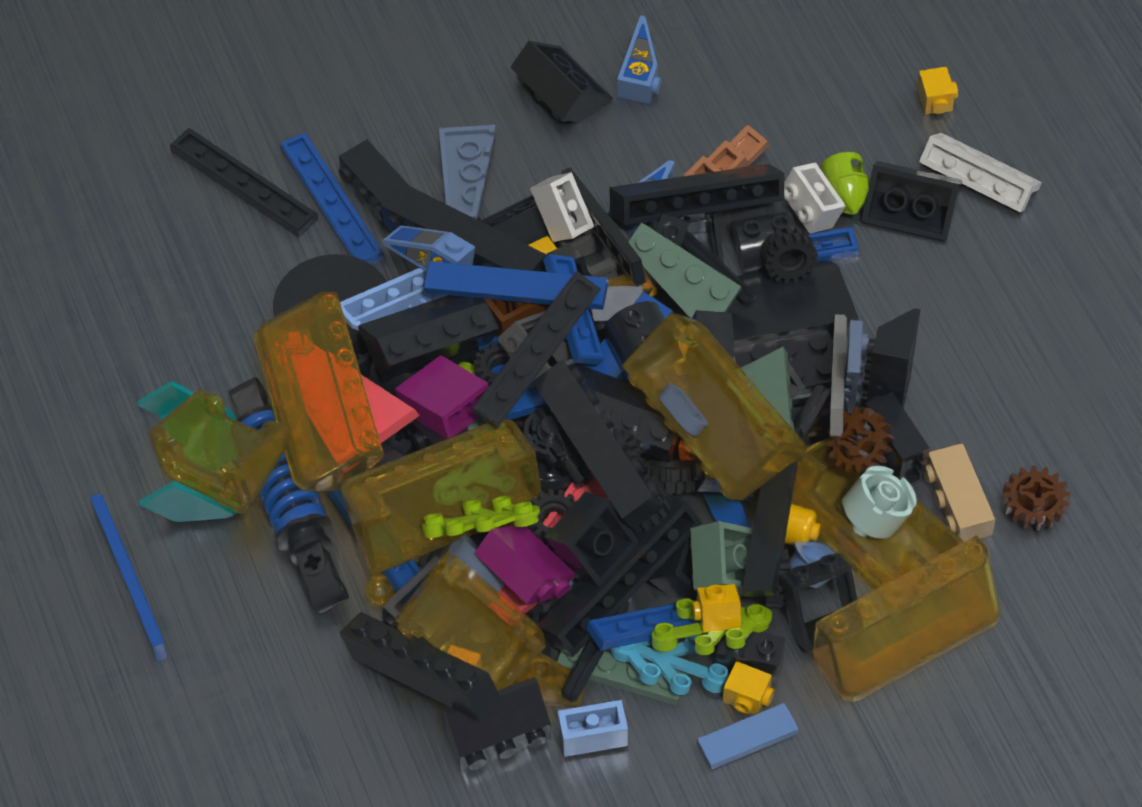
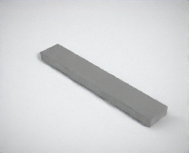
M835 315L830 436H841L843 434L847 317L845 315Z

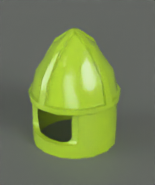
M855 152L834 154L825 159L820 166L821 171L845 204L842 213L850 215L857 214L862 208L870 182L869 177L863 173V159L861 155ZM852 160L859 162L855 168L852 167Z

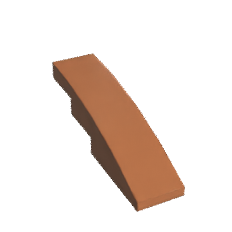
M747 124L730 143L725 140L708 158L703 155L683 176L748 167L770 146L769 142Z

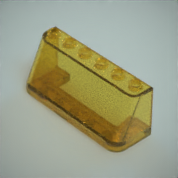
M320 292L263 323L254 333V342L292 480L299 488L306 491L349 490L384 457V453L337 292Z
M671 312L622 365L629 374L627 376L628 380L636 388L643 390L647 395L645 398L646 402L653 409L662 413L665 417V425L682 437L684 448L691 454L697 455L702 462L701 468L710 477L716 478L721 484L719 487L720 491L730 500H743L798 460L807 451V446L709 330L695 319ZM669 383L675 384L682 389L707 419L708 426L698 436L688 433L659 399V394Z
M504 419L497 430L488 423L353 476L344 481L341 486L343 500L359 548L371 575L459 540L464 534L471 536L478 533L476 528H473L455 536L443 535L436 538H425L422 523H424V517L429 514L442 513L443 518L446 519L464 517L462 504L469 500L479 499L481 500L482 508L494 511L492 499L496 497L510 496L511 503L515 505L530 501L533 497L538 500V493L542 492L535 450L515 422L509 419Z
M833 436L800 451L791 504L815 511L817 515L816 522L821 524L818 538L835 554L839 553L851 566V569L894 609L904 612L915 607L968 563L974 550L918 499L911 515L891 537L881 539L869 535L864 537L855 533L852 527L853 523L847 517L842 505V498L860 478L861 474L857 473V471L854 475L846 472L845 469L835 465L837 460L829 457V453L834 449L826 446V442L833 440ZM844 450L847 457L853 460V457L849 456V451Z
M976 535L816 622L812 659L842 699L850 702L859 701L994 627L998 623L1001 606L987 547Z

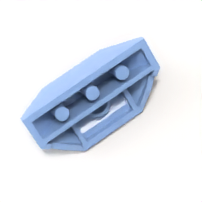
M418 268L335 304L334 309L351 328L359 331L358 326L360 324L447 295L425 293L424 283L427 272Z

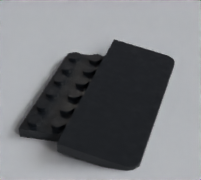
M826 260L818 261L817 266L813 265L815 269L811 274L807 271L808 277L804 280L801 276L798 277V283H793L792 279H789V284H784L782 279L780 282H777L774 277H770L768 271L738 276L757 294V300L749 308H746L735 299L727 312L732 313L735 370L784 347L788 353L789 364L805 386L797 394L813 392L817 385L825 386L828 389L832 387L833 342L829 330L834 329L835 315H845L847 317V327L850 326V320L859 321L842 273L836 263ZM664 289L657 290V295L652 296L673 311L675 319L674 330L686 327L687 321H691V318ZM670 365L655 372L660 393L669 383L675 384L680 388L687 384L690 376H671Z

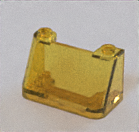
M198 389L148 431L158 462L164 474L171 481H176L214 499L215 502L238 513H245L254 505L288 446L289 432L280 422L267 421L263 424V432L229 418L224 410V402L218 395Z
M447 551L396 616V622L399 623L397 628L410 639L413 636L417 638L423 636L434 647L489 672L497 691L509 687L546 647L544 633L540 627L450 551Z

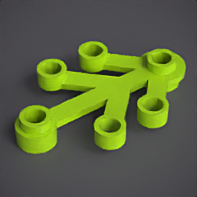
M500 496L492 499L494 511L482 508L481 500L479 499L469 500L462 504L464 517L446 519L443 518L442 513L429 514L424 517L422 528L425 538H436L443 535H459L473 528H476L477 532H487L512 521L515 527H524L539 521L538 514H540L539 506L532 505L530 501L514 505L511 503L510 496Z
M680 599L676 602V615L679 618L694 620L692 611L693 600ZM752 604L748 607L741 606V628L713 631L707 635H699L695 638V651L700 655L713 653L715 650L714 646L725 633L726 645L729 648H742L745 645V640L752 632L759 633L768 629L772 621L771 610L760 604ZM699 622L673 627L670 623H659L652 631V646L658 651H671L677 647L679 638L703 634L701 624Z

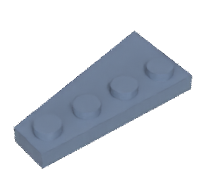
M496 124L439 128L445 204L478 219L496 133Z
M850 320L845 364L844 398L847 400L848 412L853 414L855 402H861L868 346V334L862 333L863 321Z

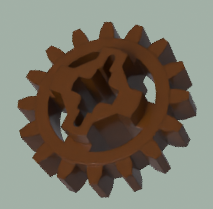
M854 407L853 414L844 411L843 434L841 436H833V440L826 442V446L834 449L829 453V457L837 460L835 465L845 469L850 474L854 475L857 471V473L862 475L867 470V467L877 466L876 463L878 461L886 463L887 461L883 454L885 452H892L893 449L887 446V442L894 440V436L886 433L891 428V425L885 421L883 422L885 417L867 407L864 411ZM867 422L873 425V427L875 428V432L870 430V426L867 425ZM844 450L849 451V456L853 457V460L847 457Z
M1032 465L1031 472H1027L1023 467L1020 468L1019 475L1017 476L1012 473L1009 482L1004 484L1002 504H1006L1005 514L1014 513L1012 522L1024 521L1023 528L1025 529L1030 524H1034L1036 531H1040L1041 524L1044 523L1049 529L1052 528L1054 520L1061 522L1064 513L1068 512L1071 494L1066 491L1067 482H1058L1059 473H1055L1052 476L1048 475L1047 467L1042 472H1038L1035 465Z

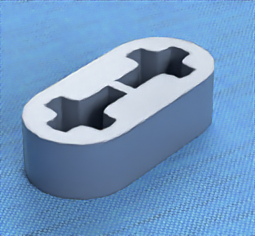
M669 383L659 394V399L691 435L698 436L708 426V421L685 392L675 384Z

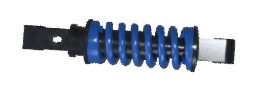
M255 376L228 390L232 403L239 414V418L233 424L232 434L242 449V455L248 463V470L253 476V482L258 489V495L263 502L264 510L269 515V522L272 528H274L277 547L282 551H288L292 563L299 565L308 587L309 596L318 612L323 613L349 599L347 589L340 579L330 554L333 545L328 536L332 532V522L325 514L323 505L319 504L320 497L314 491V482L308 477L309 470L303 464L304 458L301 452L298 451V443L292 438L293 431L288 426L289 417L286 410L280 406L269 404L267 393L260 380Z

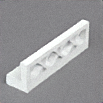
M943 133L930 136L919 161L948 177L961 179L962 184L1020 213L1025 210L1031 194L1038 191L1042 184L1041 181Z

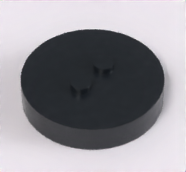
M322 255L300 263L284 276L274 295L273 312L280 339L282 340L294 331L328 354H333L360 332L347 324L334 309L335 304L387 282V280L373 265L348 255Z

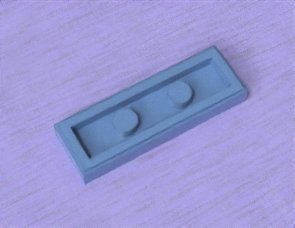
M782 703L697 739V745L710 770H713L798 734L799 728L785 703Z

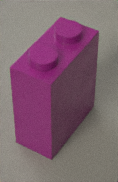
M440 355L395 388L398 399L414 408L420 415L414 420L450 440L479 418L471 411L488 389L489 384Z
M513 525L491 529L474 553L526 604L563 597L570 589L571 585L569 582L576 574L526 526L515 527Z

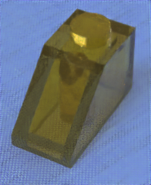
M541 652L514 662L510 686L536 677L545 705L565 708L582 707L584 689L575 702H570L561 696V689L572 672L570 669Z

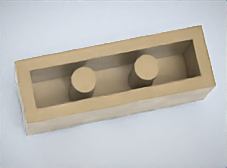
M963 443L929 452L924 477L927 483H932L935 504L938 509H943L945 514L944 523L948 534H953L957 545L993 535L995 517Z

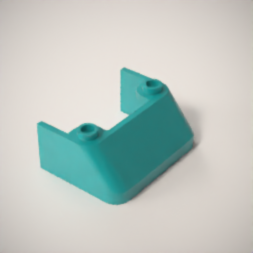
M173 381L168 382L138 400L139 407L160 416L163 437L179 446L180 483L172 481L139 500V506L174 522L226 519L239 513L242 507L240 449L238 442L232 434L233 424L237 420L232 411Z

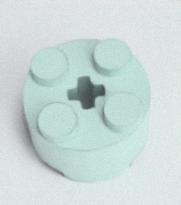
M884 466L869 467L842 498V505L847 517L853 523V530L861 537H867L868 535L881 539L891 537L907 520L916 506L917 499L912 486L905 478L902 477L899 480L893 476L894 470Z

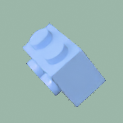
M622 700L558 711V729L564 757L628 746V727Z

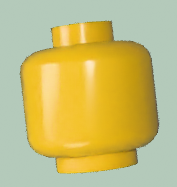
M791 504L784 544L794 546L795 542L817 541L821 524L816 522L817 515L815 511Z

